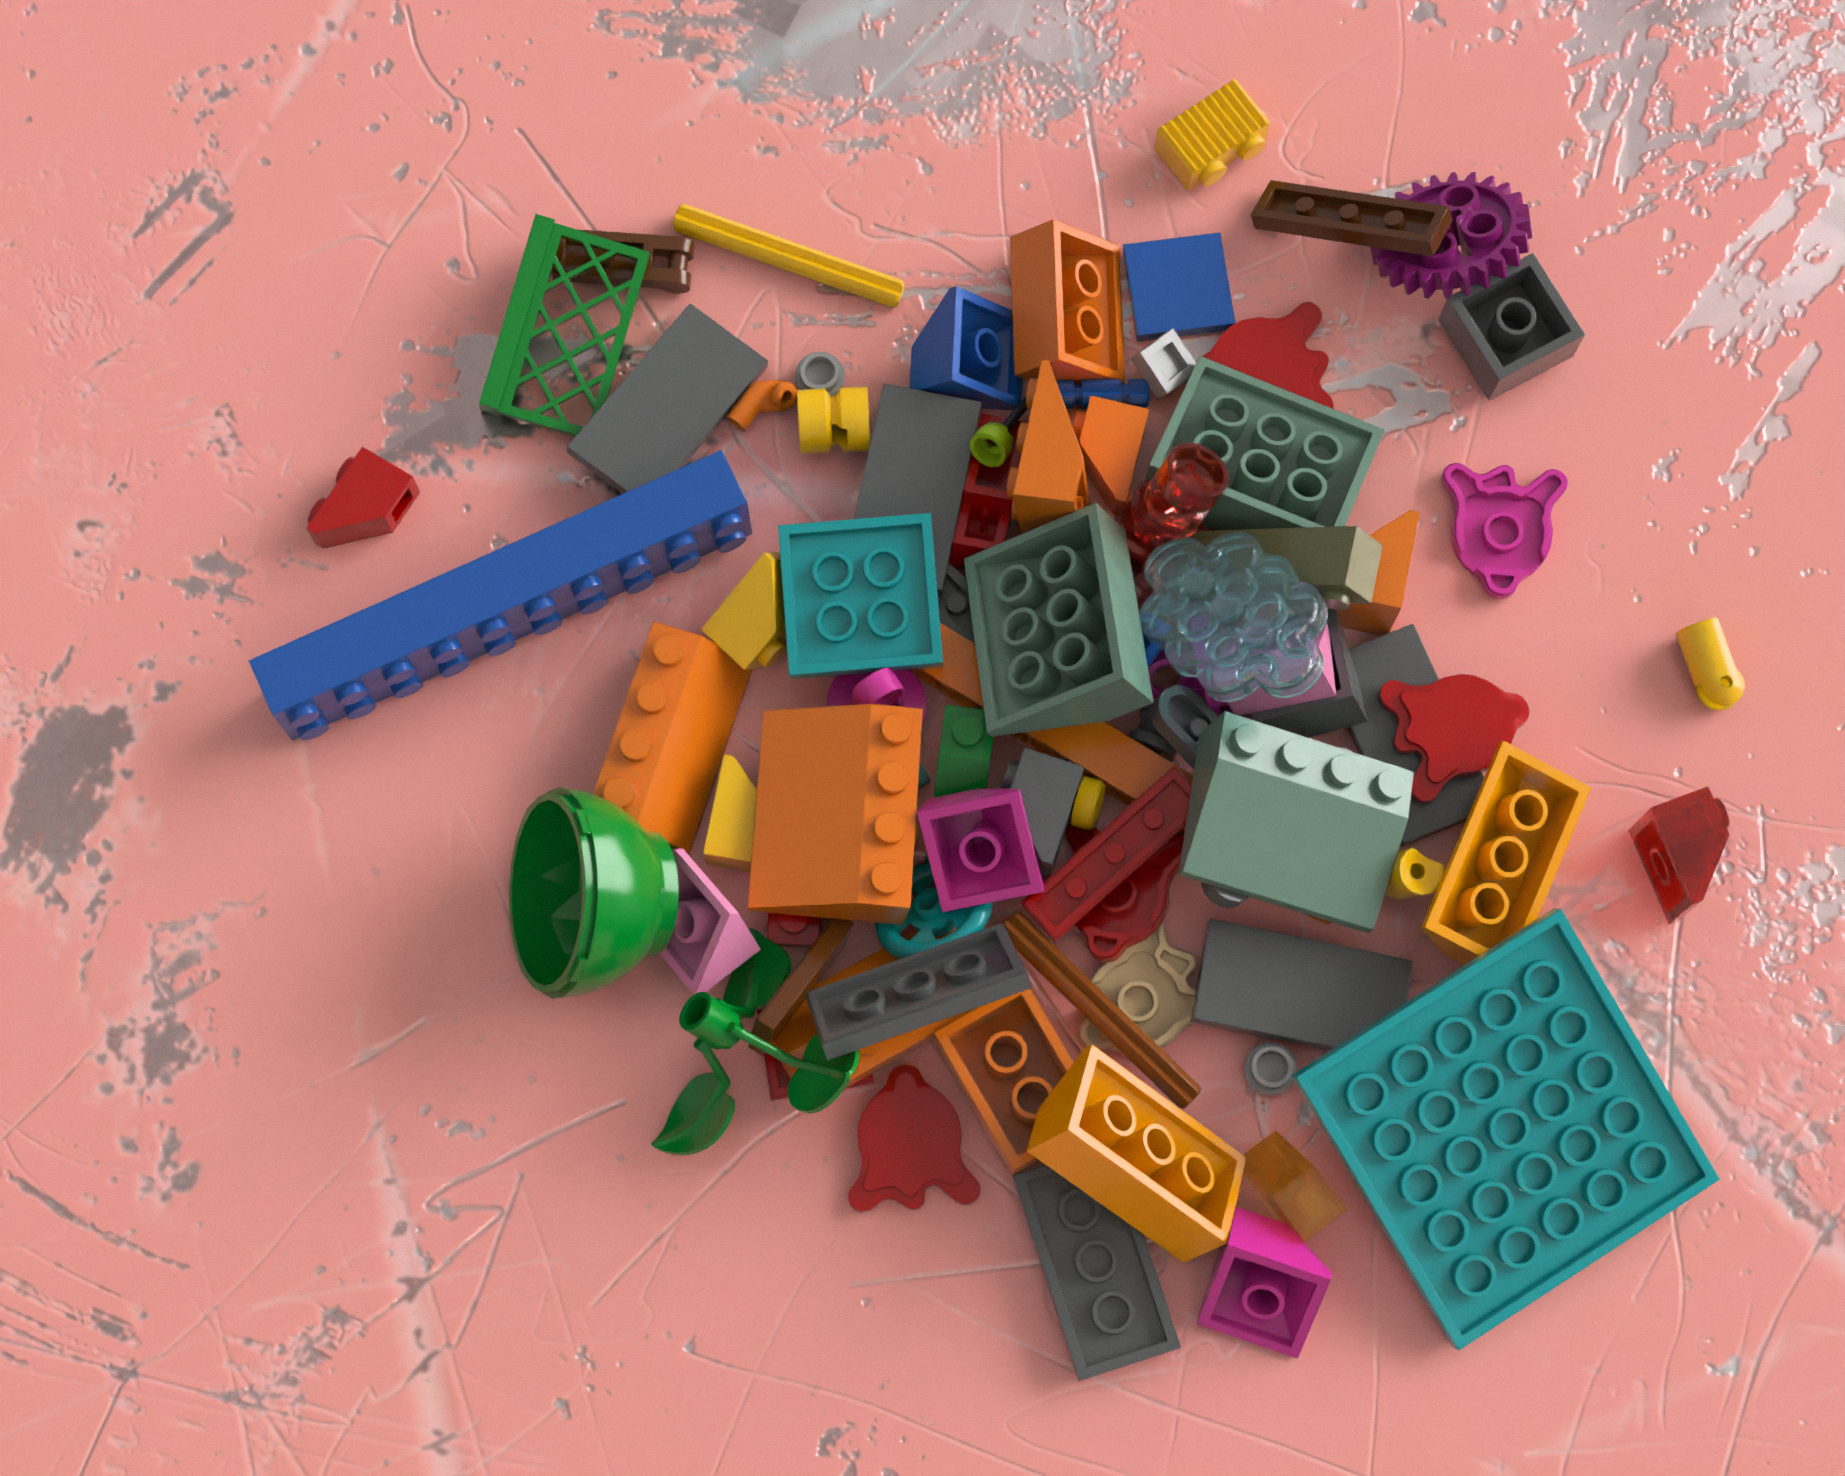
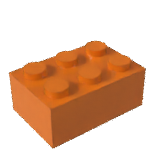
M1031 989L975 1008L935 1031L933 1041L1011 1177L1040 1162V1160L1027 1152L1038 1109L1074 1063Z

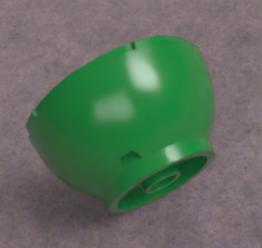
M558 787L539 796L527 807L521 821L513 850L509 882V915L512 940L524 977L533 988L552 999L578 996L607 987L631 971L644 957L660 954L672 936L679 901L677 866L668 841L657 832L646 831L628 812L613 802L585 791Z

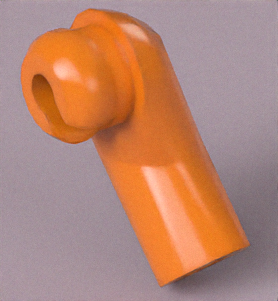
M781 379L753 382L726 415V419L736 429L745 432L759 413L783 412L792 408L798 400L797 388L790 382Z

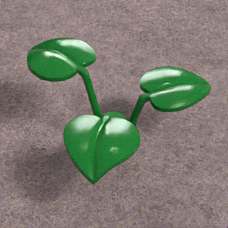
M749 928V931L761 950L731 973L723 1000L720 998L716 999L706 992H698L688 999L681 1010L679 1017L680 1026L698 1038L693 1046L702 1052L714 1073L708 1072L696 1076L686 1085L677 1098L663 1130L651 1143L653 1147L662 1152L672 1155H691L701 1152L713 1145L722 1136L735 1111V1101L730 1095L725 1093L731 1085V1080L711 1048L730 1049L742 1039L787 1065L796 1068L797 1071L792 1076L788 1085V1098L790 1104L795 1109L808 1114L819 1112L833 1103L846 1088L850 1081V1075L855 1072L858 1066L859 1050L827 1061L818 1034L814 1035L808 1042L803 1059H798L743 1029L740 1020L752 1018L756 1009H764L790 975L791 960L787 952L753 928Z

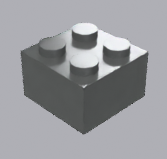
M1533 253L1520 259L1521 265L1519 267L1507 266V278L1502 279L1494 275L1490 276V288L1486 289L1475 283L1471 285V295L1466 296L1462 290L1451 295L1446 300L1438 319L1489 401L1573 357L1585 336Z

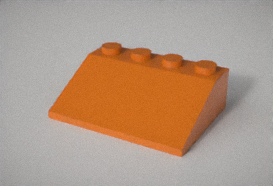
M858 704L763 711L747 911L903 925L911 907L923 709L880 704Z

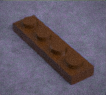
M1270 180L1251 213L1255 229L1432 257L1453 221L1449 206Z

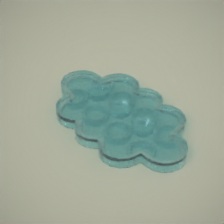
M1231 532L1221 535L1206 547L1192 538L1178 537L1164 542L1150 554L1144 566V578L1153 590V593L1142 604L1140 609L1141 629L1152 645L1165 649V655L1176 672L1186 677H1197L1209 697L1220 702H1233L1247 697L1260 687L1266 693L1276 698H1290L1301 695L1312 688L1321 677L1324 659L1314 639L1325 627L1328 618L1327 605L1314 586L1306 582H1299L1298 575L1288 559L1280 555H1266L1255 537L1245 532Z

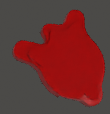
M1312 302L1300 304L1285 317H1256L1241 320L1230 326L1220 336L1210 352L1202 356L1333 409L1334 407L1332 398L1320 384V380L1327 369L1329 357L1325 352L1309 350L1305 345L1319 327L1322 319L1321 310Z
M1458 674L1443 677L1432 684L1424 686H1411L1397 680H1389L1383 684L1378 697L1381 705L1397 719V729L1393 739L1394 749L1400 754L1416 753L1421 759V764L1413 777L1411 792L1412 798L1421 804L1432 802L1449 781L1459 777L1475 776L1487 771L1499 742L1505 741L1511 744L1516 730L1524 725L1529 718V706L1522 696L1504 692L1489 681L1474 675Z
M1071 823L1068 825L1066 835L1074 850V854L1100 832L1096 827L1089 831L1074 827ZM1183 835L1174 836L1075 925L1086 938L1088 949L1094 959L1105 963L1113 962L1126 949L1146 940L1160 927L1170 904L1171 883L1179 872L1184 841Z
M911 1065L895 1067L889 1073L886 1085L869 1101L861 1114L858 1124V1146L862 1157V1167L859 1177L849 1190L848 1195L850 1206L858 1212L871 1211L887 1199L894 1200L910 1210H918L924 1205L925 1190L930 1186H937L960 1205H970L980 1195L981 1187L979 1182L968 1171L961 1158L962 1133L957 1112L950 1101L942 1093L927 1084L920 1071Z

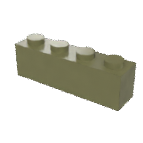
M1358 526L1184 531L1172 588L1190 600L1189 604L1192 607L1203 611H1218L1220 606L1230 605L1248 611H1259L1262 609V605H1277L1289 610H1304L1306 604H1321L1330 609L1346 610L1349 609L1350 604H1371L1383 545Z

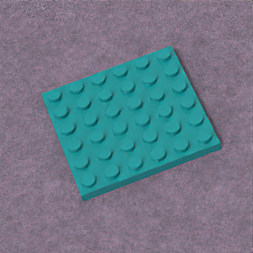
M1553 908L1291 1075L1451 1346L1457 1350L1464 1348L1720 1180L1562 909Z

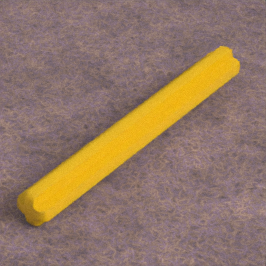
M681 204L674 215L673 229L681 234L892 308L898 306L903 296L904 282L901 279L687 204Z

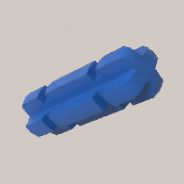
M1083 379L1081 384H1074V380H1056L1066 409H1074V404H1081V409H1087L1090 396L1142 408L1148 406L1150 399L1149 384L1144 379H1128V383H1121V379Z

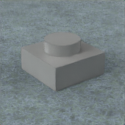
M1174 329L1162 334L1130 358L1144 380L1148 382L1150 389L1157 399L1167 395L1190 378L1196 362Z

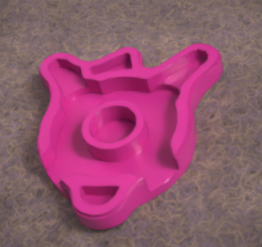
M1449 464L1442 472L1441 482L1450 495L1454 506L1451 537L1456 557L1463 567L1481 582L1484 591L1489 596L1495 599L1508 598L1515 592L1518 584L1533 574L1546 559L1551 548L1553 536L1551 511L1554 504L1566 491L1568 479L1561 471L1549 469L1528 486L1522 487L1516 483L1514 469L1508 465L1498 466L1488 473L1480 475L1474 473L1463 464Z

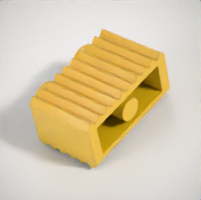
M1232 79L1228 84H1224L1220 89H1216L1213 94H1209L1196 105H1192L1189 110H1184L1181 115H1177L1173 120H1169L1165 125L1160 126L1156 133L1154 148L1160 154L1162 160L1166 162L1167 166L1172 169L1173 174L1178 177L1179 182L1183 183L1186 190L1189 191L1200 183L1204 187H1208L1217 182L1226 173V166L1239 157L1243 161H1248L1263 150L1266 146L1265 140L1270 122L1236 79Z

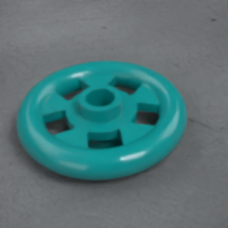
M927 861L913 867L911 895L916 897L911 902L910 910L903 925L875 923L876 933L885 950L895 958L901 959L983 930L991 915L993 902L942 912L936 887H932L934 878L930 862ZM909 924H912L919 932L908 941L899 933ZM954 926L956 927V930H954L947 936L938 940L935 939V937L941 936L948 933L950 930L954 928Z

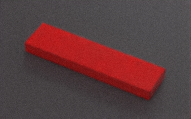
M1175 765L1171 767L1043 882L1045 889L1043 892L1028 895L1020 903L1054 943L1060 940L1186 827L1192 783Z

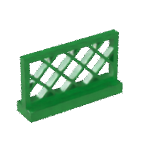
M535 214L480 398V411L497 416L501 414L575 437L583 427L568 423L558 405L584 392L593 408L592 418L607 400L650 252L555 223V219ZM561 238L582 244L591 261L565 273L556 257ZM592 248L605 251L606 253L596 257ZM617 255L637 261L632 279L613 288L601 266L602 263ZM554 265L560 277L549 282ZM595 268L608 292L582 304L570 280ZM564 284L577 308L552 321L542 304L546 292ZM629 289L625 305L623 306L618 294ZM611 298L621 315L619 325L599 335L587 311ZM540 312L546 324L535 329ZM581 314L594 339L568 351L555 327ZM550 331L563 355L537 368L528 351L532 339ZM615 336L611 352L609 353L604 341ZM598 345L607 362L605 372L585 382L572 358ZM526 359L532 371L520 377ZM567 361L580 386L554 399L541 374ZM534 378L537 379L549 401L533 411L512 406L517 387ZM601 383L597 399L595 400L590 388ZM553 408L558 419L542 414Z

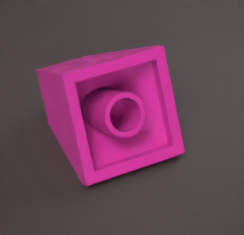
M977 788L929 798L917 811L942 912L1041 893L1045 890L1020 789Z
M1235 1207L1227 1244L1219 1248L1198 1315L1197 1324L1298 1359L1331 1281L1332 1273L1286 1223Z

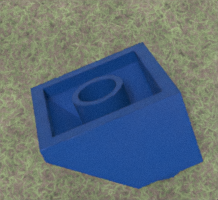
M958 286L949 288L912 345L909 388L982 402L981 409L1014 410L1021 402L1022 378L1015 376L1012 310Z

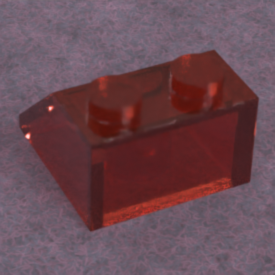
M1708 786L1651 807L1628 830L1668 924L1679 921L1703 901L1730 835L1727 829L1730 825L1727 810L1719 798H1713Z

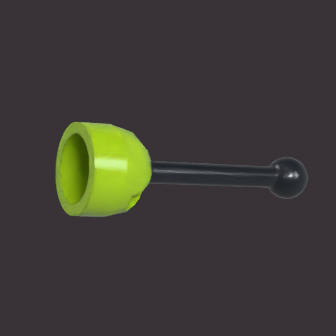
M1026 396L1003 424L989 422L980 427L973 435L969 446L971 453L980 463L989 467H998L1011 454L1014 438L1010 435L1009 431L1028 409L1026 407Z

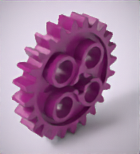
M1451 172L1447 182H1440L1433 175L1430 177V186L1423 187L1413 182L1411 183L1412 194L1407 195L1402 192H1396L1395 198L1449 206L1453 221L1434 256L1370 247L1373 263L1378 266L1379 276H1389L1391 287L1394 288L1404 283L1405 292L1408 295L1415 292L1418 288H1423L1424 298L1429 299L1436 290H1442L1445 299H1449L1453 289L1460 288L1468 296L1471 295V285L1478 283L1488 289L1490 288V276L1494 275L1505 279L1508 277L1506 265L1517 267L1521 265L1519 254L1529 252L1528 239H1531L1533 236L1528 204H1523L1520 192L1511 194L1510 183L1506 182L1496 187L1495 178L1492 175L1485 178L1481 183L1477 182L1476 172H1471L1464 181H1458L1456 172Z

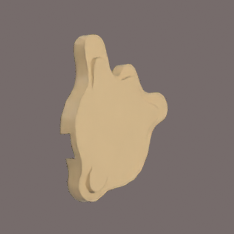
M1164 922L1146 940L1126 949L1117 960L1104 963L1096 970L1091 979L1161 1049L1173 1042L1186 1027L1197 1024L1191 1022L1196 989L1191 988L1187 982L1188 977L1197 967L1196 958L1190 953L1174 949L1168 945ZM1085 1017L1078 1031L1079 1041L1084 1048L1094 1045L1102 1052L1107 1050L1121 1052Z

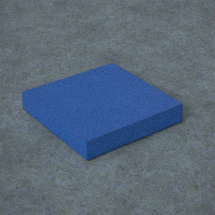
M1220 232L1123 244V258L1137 342L1155 340L1171 329H1174L1178 336L1226 331L1235 324Z

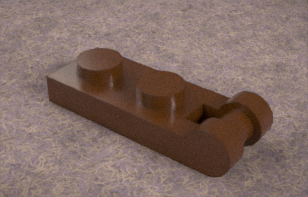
M580 230L650 252L641 287L658 288L676 294L690 291L691 274L687 272L688 261L693 259L695 245L691 239L678 236ZM561 238L556 257L565 273L591 261L582 244ZM592 248L596 257L606 253L605 251ZM617 255L602 263L601 266L610 283L619 286L632 279L637 261ZM655 256L668 258V268L654 267ZM553 265L552 276L555 280L560 276ZM595 268L570 280L573 283L604 285Z

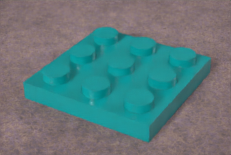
M931 513L778 525L790 679L873 673L887 667L893 671L943 667Z

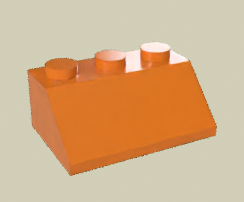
M1054 219L1011 236L1010 268L1015 376L1030 380V378L1038 379L1041 361L1047 360L1050 362L1056 380H1074V384H1081L1083 379H1121V383H1125L1119 245Z

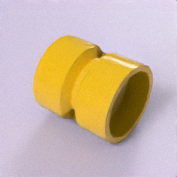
M867 386L839 388L836 395L830 396L825 388L797 390L801 454L828 453L833 445H838L843 452L869 451L870 428Z

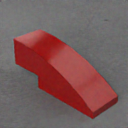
M981 413L978 429L989 422L1003 424L1007 418ZM1017 421L1009 431L1010 435L1014 438L1012 452L1000 466H986L980 463L973 454L971 455L963 489L961 508L952 541L950 564L953 567L965 569V558L1000 544L1007 539L1013 498L1007 497V482L1011 467L1019 468L1022 453L1017 452V435L1020 423L1024 421Z

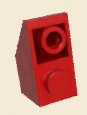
M362 446L355 458L349 457L341 465L336 475L337 484L327 499L321 498L315 503L309 513V525L306 529L315 544L323 549L393 533L419 495V488L412 475Z

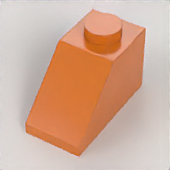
M1090 396L1087 412L1077 410L1073 429L1083 455L1085 472L1113 515L1123 517L1149 409Z

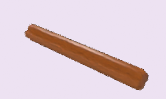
M1015 912L1003 922L1015 949L1168 1098L1182 1109L1194 1101L1201 1091L1200 1086L1020 912Z

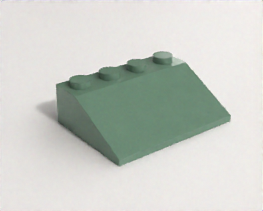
M1199 356L1150 462L1139 500L1213 530L1345 526L1385 430Z
M1096 502L964 559L985 722L989 735L994 737L1104 722L1154 703L1126 532Z
M1224 711L1199 734L1179 875L1370 933L1374 930L1409 818L1414 772Z

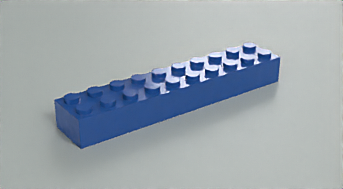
M720 450L249 660V663L273 717L292 741L297 738L310 740L324 734L329 729L328 724L346 716L348 719H356L369 714L376 708L375 703L393 695L395 698H403L417 692L423 687L422 682L440 674L442 677L456 675L468 668L470 665L469 661L484 654L489 656L503 654L516 645L515 640L533 632L535 635L547 634L561 626L562 619L578 612H581L583 615L594 613L605 607L609 602V598L624 591H627L628 594L638 593L650 587L655 582L654 578L671 570L673 573L685 572L695 567L700 562V557L716 550L720 553H725L738 548L745 543L746 537L752 534L748 503L723 451Z

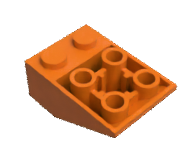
M1047 360L1041 361L1038 379L1030 378L1028 383L1026 407L1031 409L1029 422L1020 423L1017 435V452L1022 453L1019 468L1011 467L1007 482V497L1013 498L1012 520L1019 522L1021 534L1090 505L1083 455L1052 367Z

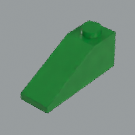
M954 705L945 706L933 798L977 788H987L994 737L987 733L983 709ZM926 850L925 862L929 861L928 854H927V850Z

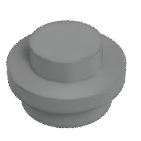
M811 353L804 357L796 368V384L799 390L825 388L830 396L836 395L839 388H843L845 382L843 365L835 356L829 353Z
M1272 1042L1256 1046L1249 1053L1244 1064L1247 1082L1255 1091L1264 1095H1278L1286 1091L1294 1082L1291 1075L1297 1072V1064L1293 1054L1283 1045Z

